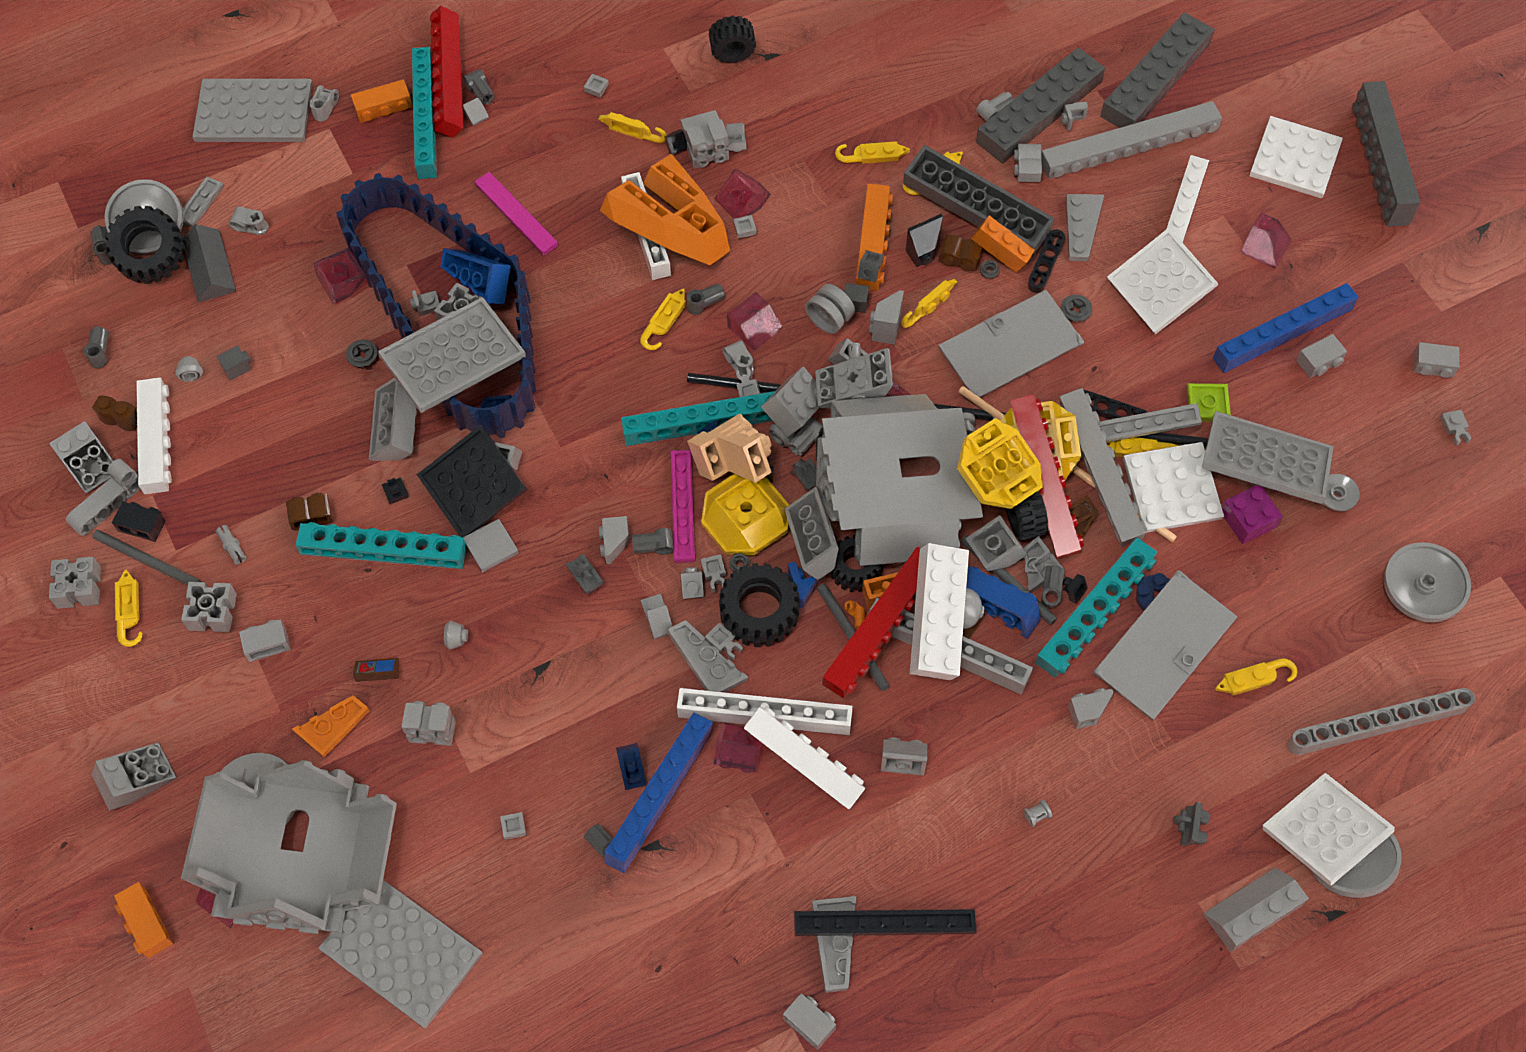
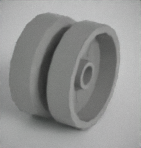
M824 284L816 292V295H813L805 303V310L811 321L818 328L829 334L837 333L844 323L855 314V307L850 298L841 289L832 284Z

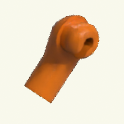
M848 600L844 604V609L855 618V629H858L865 619V609L857 602Z

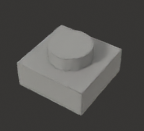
M592 74L584 85V92L601 98L609 82L605 78Z
M752 215L733 219L738 239L757 234Z
M522 812L500 816L504 840L526 836Z

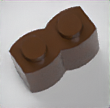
M946 235L938 261L947 266H958L965 271H975L982 247L973 240H964L955 235Z
M98 396L92 408L101 422L107 425H118L126 431L136 430L137 411L132 404L125 401L116 402L115 399L109 396Z
M314 493L307 498L294 497L286 502L288 521L292 530H299L300 523L308 524L313 522L319 525H326L333 522L327 494Z

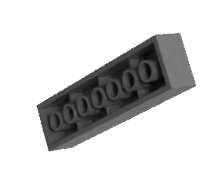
M1183 12L1104 101L1100 117L1119 128L1142 122L1210 45L1215 29Z
M1078 47L980 126L977 131L976 143L1002 164L1014 155V150L1018 149V144H1028L1061 116V113H1063L1065 105L1079 102L1101 84L1105 67Z
M1385 81L1365 82L1362 84L1360 91L1357 92V98L1352 104V112L1356 116V126L1361 133L1360 141L1364 144L1365 158H1368L1369 172L1373 176V187L1377 190L1378 204H1381L1383 220L1385 219L1387 227L1410 225L1421 202Z
M923 145L904 172V185L972 224L979 226L988 216H991L1035 250L1031 255L1032 258L1053 228L1055 218L926 145Z

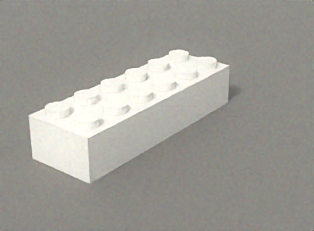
M931 543L926 544L920 549L910 674L944 680H952L960 676L969 550Z

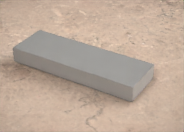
M210 177L204 179L183 208L184 225L192 228L200 221L224 188L222 182Z

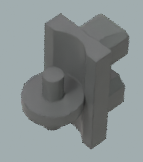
M584 554L566 563L567 569L585 594L594 592L599 586L604 584Z
M1195 802L1193 806H1186L1185 810L1182 809L1180 815L1173 817V823L1178 825V832L1182 833L1181 845H1202L1207 842V833L1199 830L1200 825L1208 824L1210 819V813L1202 809L1203 804Z

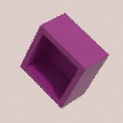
M1256 485L1225 500L1222 506L1225 520L1242 544L1277 528L1283 517L1261 485Z

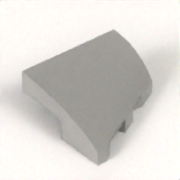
M1039 536L1023 548L1027 554L1024 557L1026 563L1025 573L1028 577L1029 585L1027 587L1030 592H1034L1044 586L1047 565L1062 567Z

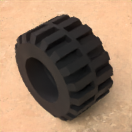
M734 15L726 16L723 19H718L709 28L711 52L715 59L726 63H737L738 61L745 60V58H749L755 52L756 40L752 23L747 18H742V16L734 17Z
M1039 491L1013 508H1006L1011 529L1020 541L1046 534L1048 517Z
M853 535V538L846 536L844 541L841 539L837 541L838 553L835 568L831 571L830 576L832 579H835L837 586L841 584V589L846 590V588H849V592H854V589H858V592H862L864 580L880 577L882 564L867 565L858 570L847 567L844 562L850 558H855V535Z

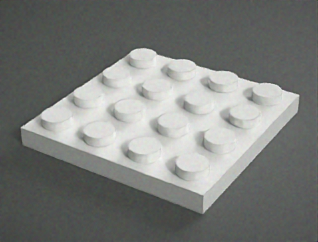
M1270 116L1249 176L1323 198L1343 138Z
M1170 228L1166 229L1107 276L1108 280L1155 335L1218 286L1217 281Z
M1202 442L1124 455L1123 462L1133 498L1139 509L1140 520L1144 521L1147 528L1145 533L1153 532L1159 528L1170 529L1222 520L1224 518L1212 473L1210 470L1202 468L1205 455Z
M1326 773L1263 824V830L1330 886L1394 833L1395 829L1393 825Z

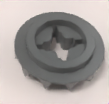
M1070 295L1062 301L1061 310L1068 320H1073L1074 323L1077 321L1084 322L1092 313V304L1082 295ZM1073 305H1074V307H1076L1077 309L1080 308L1079 313H1078L1076 310L1072 311V310H1073Z
M357 340L350 344L346 351V358L354 368L358 366L363 369L364 366H371V363L376 361L378 355L376 345L369 340ZM358 350L365 353L366 358L360 356Z

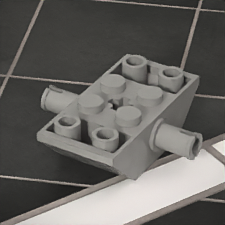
M859 343L849 344V360L815 371L818 406L831 409V401L885 397L893 386L890 350L886 348L861 356V345Z

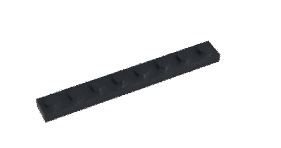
M975 909L794 911L795 936L975 934L977 932Z

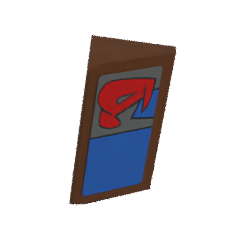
M387 658L355 661L353 677L356 682L399 679V659Z

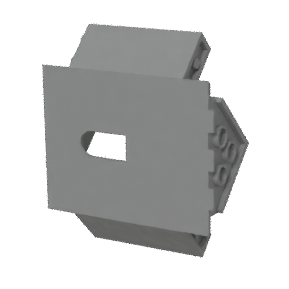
M926 394L831 401V418H822L824 434L821 438H817L816 486L819 488L826 512L831 521H839L841 530L856 529L854 557L859 565L906 562L916 547L921 549L928 543L959 548L958 530H961L960 519L983 517L979 500L957 470L962 442L968 436L962 408L937 409ZM933 457L939 462L940 470L935 475L902 478L899 459Z
M273 760L259 765V770L247 768L244 769L242 781L230 778L227 773L217 772L206 776L204 779L181 879L216 894L211 916L234 919L233 924L252 926L254 923L266 925V928L299 929V932L318 934V930L342 933L346 911L379 905L397 803L390 800L384 794H376L374 797L367 798L368 785L354 783V778L347 775L343 770L334 769L332 772H328L313 766L310 761L306 760L284 766L282 762ZM297 810L304 811L309 816L303 852L281 849L287 818L291 812Z

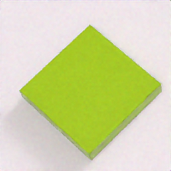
M1187 384L1188 405L1198 404L1202 422H1212L1215 411L1231 415L1227 384Z

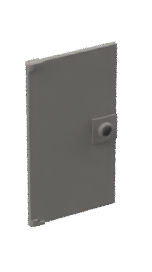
M1044 290L938 345V348L965 387L981 398L1084 344V340L1076 332L1048 291Z
M1177 570L1171 580L1093 673L1151 720H1154L1238 616L1191 581L1184 573Z

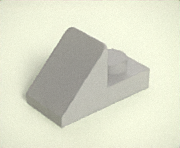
M661 594L641 600V605L654 640L667 636V630L673 626Z

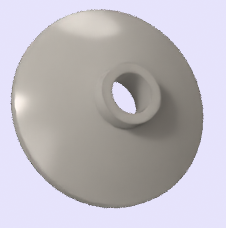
M1342 474L1329 475L1326 499L1323 504L1335 511H1347L1353 508L1360 497L1357 484L1351 478Z

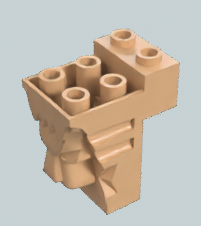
M742 414L736 415L708 433L703 431L687 441L700 476L711 481L730 471L756 483L772 473L766 458L771 454L770 447L772 444L769 436L758 433Z

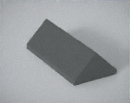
M195 224L184 237L183 243L185 244V255L198 302L236 292L220 231Z

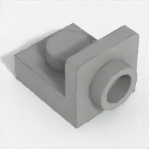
M415 290L412 291L413 298L410 299L413 310L417 309L419 316L433 313L440 304L436 291L418 296Z

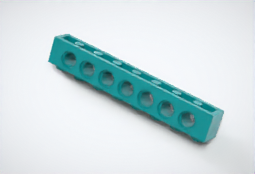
M430 47L412 48L414 159L418 179L437 178L436 131L434 130L432 106V53Z
M775 391L621 417L625 445L631 446L695 435L714 420H717V425L720 426L738 414H742L751 425L771 422L773 420L761 406Z
M313 522L308 524L300 523L295 545L300 555L463 569L467 548L464 538L457 535L449 537L436 533L429 535L420 534L415 531L409 533L398 530L381 531L377 528L360 529L356 526H349L347 528L339 527L335 524H329L328 526L319 525ZM325 537L323 540L317 541L319 538ZM340 539H345L343 542L337 543ZM383 542L386 543V544L383 545V546H378L380 543H383ZM406 544L405 547L398 548L400 545ZM427 546L425 549L419 550L420 547ZM447 548L446 551L439 552L440 549Z
M1137 537L1040 651L1035 664L1054 678L1060 673L1064 674L1071 665L1069 663L1070 660L1079 657L1083 651L1081 647L1085 642L1089 644L1096 635L1094 633L1095 630L1104 627L1108 621L1106 617L1118 610L1121 599L1126 600L1133 591L1131 587L1134 584L1138 585L1145 575L1143 573L1146 569L1150 571L1157 562L1155 560L1157 551ZM1131 563H1137L1139 566H1133ZM1119 577H1124L1127 581H1122ZM1107 591H1111V592H1113L1115 595H1114V596H1111V595L1107 594ZM1094 606H1100L1103 610H1097ZM1081 621H1088L1091 625H1084ZM1069 636H1076L1078 640H1072ZM1061 650L1066 655H1059L1056 651Z

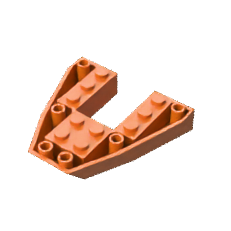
M672 154L650 167L643 184L677 209L676 213L670 212L630 180L608 192L600 211L615 223L663 247L705 264L711 265L730 252L724 222L705 193Z

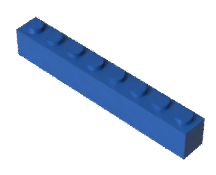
M1345 283L1217 346L1213 360L1222 372L1226 373L1353 310L1359 297L1350 285Z
M693 712L606 849L605 864L622 873L626 872L711 736L712 721Z

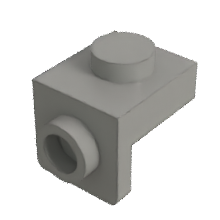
M1075 102L1064 106V111L1061 113V122L1065 124L1067 130H1071L1073 121L1086 119L1087 102Z
M744 123L726 124L729 141L728 150L739 152L746 149Z
M697 567L684 568L685 571L681 572L683 599L704 597L701 570H697Z

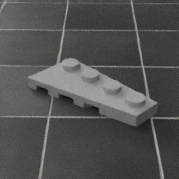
M856 896L814 900L811 902L812 911H855ZM816 936L824 992L848 990L853 937Z

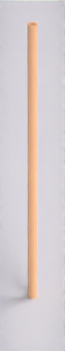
M964 386L960 388L959 393L991 414L994 418L1001 420L1004 417V414ZM1075 466L1071 472L1095 488L1090 475L1078 466ZM1166 528L1155 530L1172 543L1177 538L1175 534Z

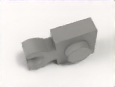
M746 367V376H741V372L739 370L736 371V376L742 381L741 384L737 385L740 397L761 394L757 380H751L753 373L749 367Z
M1462 410L1442 413L1440 419L1447 434H1454V444L1456 446L1459 445L1461 442L1460 438H1463L1466 444L1469 443L1471 436L1466 431L1469 426Z
M721 554L700 559L705 580H711V591L715 592L716 584H721L723 588L725 580L722 577L726 576Z
M721 623L717 624L705 636V640L711 646L714 645L719 650V653L723 650L727 651V656L731 660L735 659V655L731 652L732 650L736 649L740 653L743 652V647L739 643L732 642L735 640V636Z

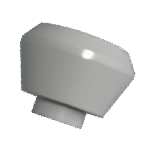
M190 356L183 357L178 362L175 375L180 380L186 382L198 380L203 374V369L199 362Z
M776 424L770 426L769 434L779 446L788 447L795 433L787 437Z
M449 621L445 624L444 628L445 647L452 650L463 646L464 642L468 640V630L464 629L462 624Z

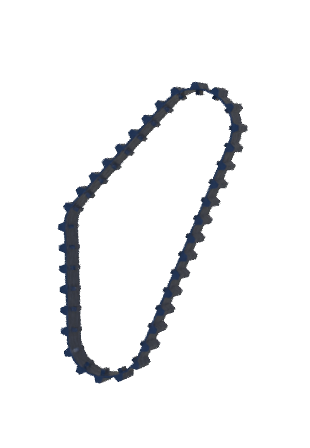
M378 173L375 174L373 179L365 182L355 181V188L349 194H342L340 197L343 206L342 210L336 212L337 219L351 258L356 260L359 271L365 275L368 286L370 288L373 287L378 302L381 301L385 314L390 315L393 327L399 330L401 339L414 333L408 317H404L399 302L395 303L392 290L390 288L387 289L382 274L378 275L374 261H370L366 248L361 247L358 235L355 233L358 224L367 215L383 208L397 207L406 209L467 252L511 265L508 281L515 285L518 299H515L516 310L519 313V317H516L518 331H521V334H517V339L526 354L525 358L522 357L519 360L520 365L523 366V370L519 371L522 383L512 398L495 407L474 408L458 401L455 395L444 400L443 405L446 414L454 416L456 426L460 431L466 428L473 431L482 425L489 435L496 434L499 438H504L506 431L514 427L521 429L524 426L523 419L527 413L535 410L532 393L537 390L534 379L535 366L532 357L534 356V350L531 340L533 333L530 324L532 317L529 303L531 301L525 272L520 269L518 257L516 255L508 256L503 244L493 245L490 235L487 233L479 235L473 223L463 224L460 214H449L446 204L436 205L433 195L430 193L422 195L416 183L409 186L400 175L389 178L382 177Z

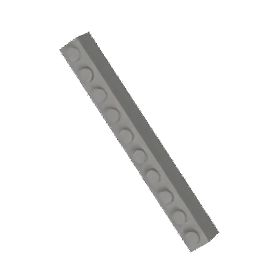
M1211 101L1042 150V167L1048 179L1060 177L1071 172H1078L1084 168L1095 167L1098 164L1112 162L1115 159L1129 157L1133 154L1163 147L1170 143H1178L1184 139L1195 138L1208 132H1215L1219 130L1222 116L1214 102Z

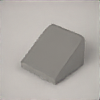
M479 98L463 105L464 114L473 126L489 118Z

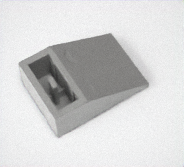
M85 421L49 443L85 494L111 478L108 473V467L113 462V459Z
M159 742L95 762L92 777L109 811L129 805L176 779Z

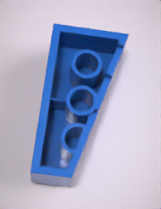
M443 248L440 266L454 278H458L461 284L471 288L474 294L483 297L487 303L504 304L511 265L464 250Z
M968 566L966 588L974 590L979 595L984 609L988 611L987 615L992 618L1000 617L1006 622L1005 626L1011 630L1016 627L1023 632L1021 636L1028 640L1041 621L1037 598L1029 592L1025 593L1019 590L1013 584H1006L1000 581L994 575L989 576L983 573L977 567Z

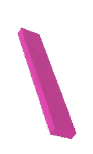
M490 172L474 181L475 186L543 256L558 247V242Z
M691 450L671 451L674 563L695 562Z

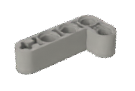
M114 460L108 467V473L111 478L67 515L66 523L79 535L84 536L90 533L117 510L122 501L126 502L140 490L138 475L123 460Z

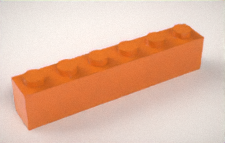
M867 185L856 285L869 286V290L879 291V283L883 284L884 272H881V267L885 268L886 256H884L876 282L858 278L860 260L866 250L879 254L887 252L888 240L884 239L885 236H889L890 225L886 224V221L891 219V209H888V205H892L893 194L890 193V186Z

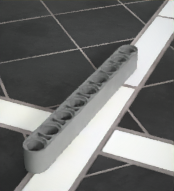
M1460 688L1298 729L1289 739L1287 746L1293 754L1302 755L1463 714L1474 703L1475 696L1471 690ZM1458 698L1464 700L1465 704L1461 703ZM1438 703L1442 704L1445 709L1441 708ZM1418 708L1422 709L1425 714L1419 712ZM1398 713L1402 714L1405 717V719H1401L1398 716ZM1377 719H1382L1385 724H1381ZM1357 724L1363 725L1365 730L1360 729ZM1337 729H1341L1345 735L1338 733ZM1316 734L1322 735L1324 740L1319 739ZM1296 739L1301 740L1304 745L1298 744Z

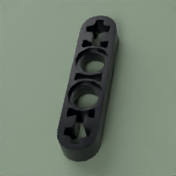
M1055 229L1049 232L1029 277L1028 289L1031 292L1040 293L1044 290L1064 245L1065 234L1063 231ZM1055 237L1059 238L1056 245H1053V239ZM1052 251L1055 255L1049 257L1045 255V252ZM1044 265L1048 267V270L1040 271L1038 267ZM1037 277H1039L1040 283L1038 285H1035L1034 283L1036 282Z
M1084 390L1085 394H1089L1091 401L1094 400V404L1091 406L1092 411H1096L1100 417L1109 420L1122 418V416L1116 413L1118 409L1126 411L1127 415L1123 417L1130 416L1131 413L1133 415L1148 413L1144 409ZM1105 403L1108 408L1101 410L1097 407V404Z

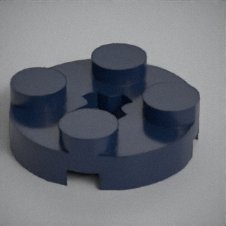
M1162 573L1143 578L1136 590L1138 606L1145 611L1155 599L1153 597L1154 591L1161 592L1171 579Z

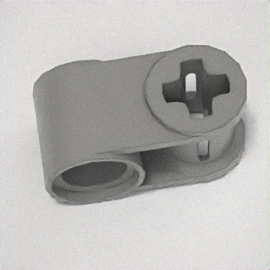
M321 85L317 87L310 101V107L315 120L325 121L329 118L339 99V91L337 89L329 90Z
M241 206L235 208L228 223L236 231L256 235L265 234L269 228L261 211Z
M742 340L722 349L727 362L731 364L735 372L739 370L741 376H746V367H749L752 373H754L752 366L753 358Z

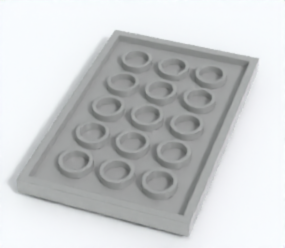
M202 79L193 131L194 142H305L313 86L312 80Z
M483 297L378 351L381 360L420 413L521 360L522 357H526L525 351Z
M1215 411L1202 468L1323 504L1326 499L1334 446Z
M384 880L379 905L348 911L344 918L342 933L331 932L318 948L424 1029L429 1026L483 955L482 951Z

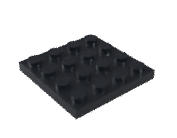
M482 425L478 426L416 474L461 538L477 530L528 490Z

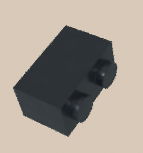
M122 501L112 524L118 532L156 542L166 521L161 511L156 508L150 507L148 509L135 502L127 503Z

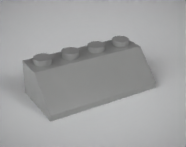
M395 378L375 390L369 460L372 461L402 460L412 454L414 449L413 438L417 414L416 406Z
M816 486L786 507L785 513L803 570L819 580L835 568L838 546L819 488Z
M1275 867L1206 911L1203 915L1231 953L1302 907L1309 898L1295 879Z

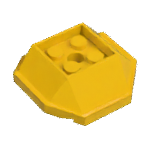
M1053 401L1041 402L1043 410L1039 412L1041 418H1046L1049 428L1045 432L1047 438L1051 437L1054 444V449H1051L1053 457H1058L1061 467L1057 471L1059 476H1063L1064 480H1066L1081 459L1076 416ZM1011 407L1000 421L1018 430Z
M995 418L963 439L957 470L981 504L1011 509L1043 488L1041 464L1017 429Z
M733 474L705 493L701 525L725 555L739 553L755 555L788 533L789 523L785 508L789 504L767 478H762L755 483L737 474ZM744 509H749V510H751L750 512H747V513L742 512V510H744Z

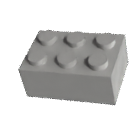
M801 367L789 376L761 406L787 437L801 428L819 408L816 381L804 367Z

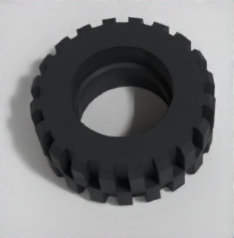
M135 206L132 211L129 208L124 210L125 214L122 216L118 214L115 217V223H110L108 226L110 232L105 234V239L108 241L105 243V250L108 252L107 256L113 265L125 277L131 278L134 282L138 283L141 280L145 284H150L151 280L157 283L162 281L161 278L164 276L166 278L170 277V272L173 269L176 271L179 268L178 262L183 261L184 256L181 252H185L183 234L172 218L158 208L154 210L152 206H145L144 209L141 206ZM145 231H156L161 234V245L155 254L144 259H135L130 256V244L138 234Z
M752 563V567L745 565L740 567L739 572L737 570L730 574L731 579L727 578L723 583V588L720 590L719 609L721 622L724 623V627L732 632L735 640L742 639V644L748 646L749 643H753L754 647H760V644L771 646L775 640L778 643L784 640V634L789 636L793 631V627L798 622L800 605L797 585L794 581L791 582V576L788 573L782 574L781 568L777 566L775 569L771 568V564L764 563V566ZM756 592L770 594L779 602L777 611L764 618H754L745 614L739 605L746 596Z

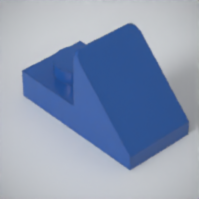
M795 561L788 563L787 572L791 576V582L794 581L797 585V592H799L800 597L799 608H804L816 588L818 580L814 577L804 579L802 568H798Z

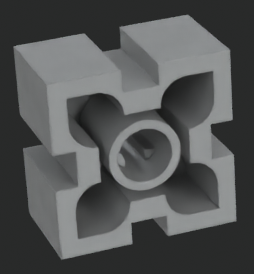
M722 119L707 123L708 126L705 127L697 125L686 128L687 152L693 169L705 167L711 161L721 163L729 160L728 134Z
M456 283L448 293L449 300H442L434 310L436 319L439 320L482 297L476 294L472 296L470 289Z
M94 557L77 558L76 563H71L69 559L51 561L50 576L55 582L50 583L49 599L57 609L74 607V602H79L82 606L99 605L100 589L96 582H101V566Z
M205 582L188 583L186 598L190 605H184L181 619L188 631H205L206 626H209L213 632H230L233 616L229 609H234L237 596L231 583H214L213 588L208 587Z
M421 701L406 703L402 729L406 734L408 742L422 744L432 742L435 745L452 746L456 721L454 716L451 715L450 707L444 703H435L432 707L426 706Z

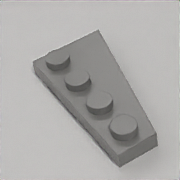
M1066 195L1069 261H1088L1104 195Z
M686 620L667 630V634L705 691L725 693L748 680L746 674L736 669L735 664L729 659H725L719 653V650L714 645L711 646L705 640V637Z

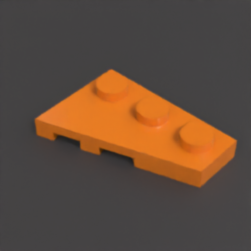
M352 695L332 706L329 711L318 717L317 715L309 719V722L302 726L298 725L292 728V730L324 758L370 710Z

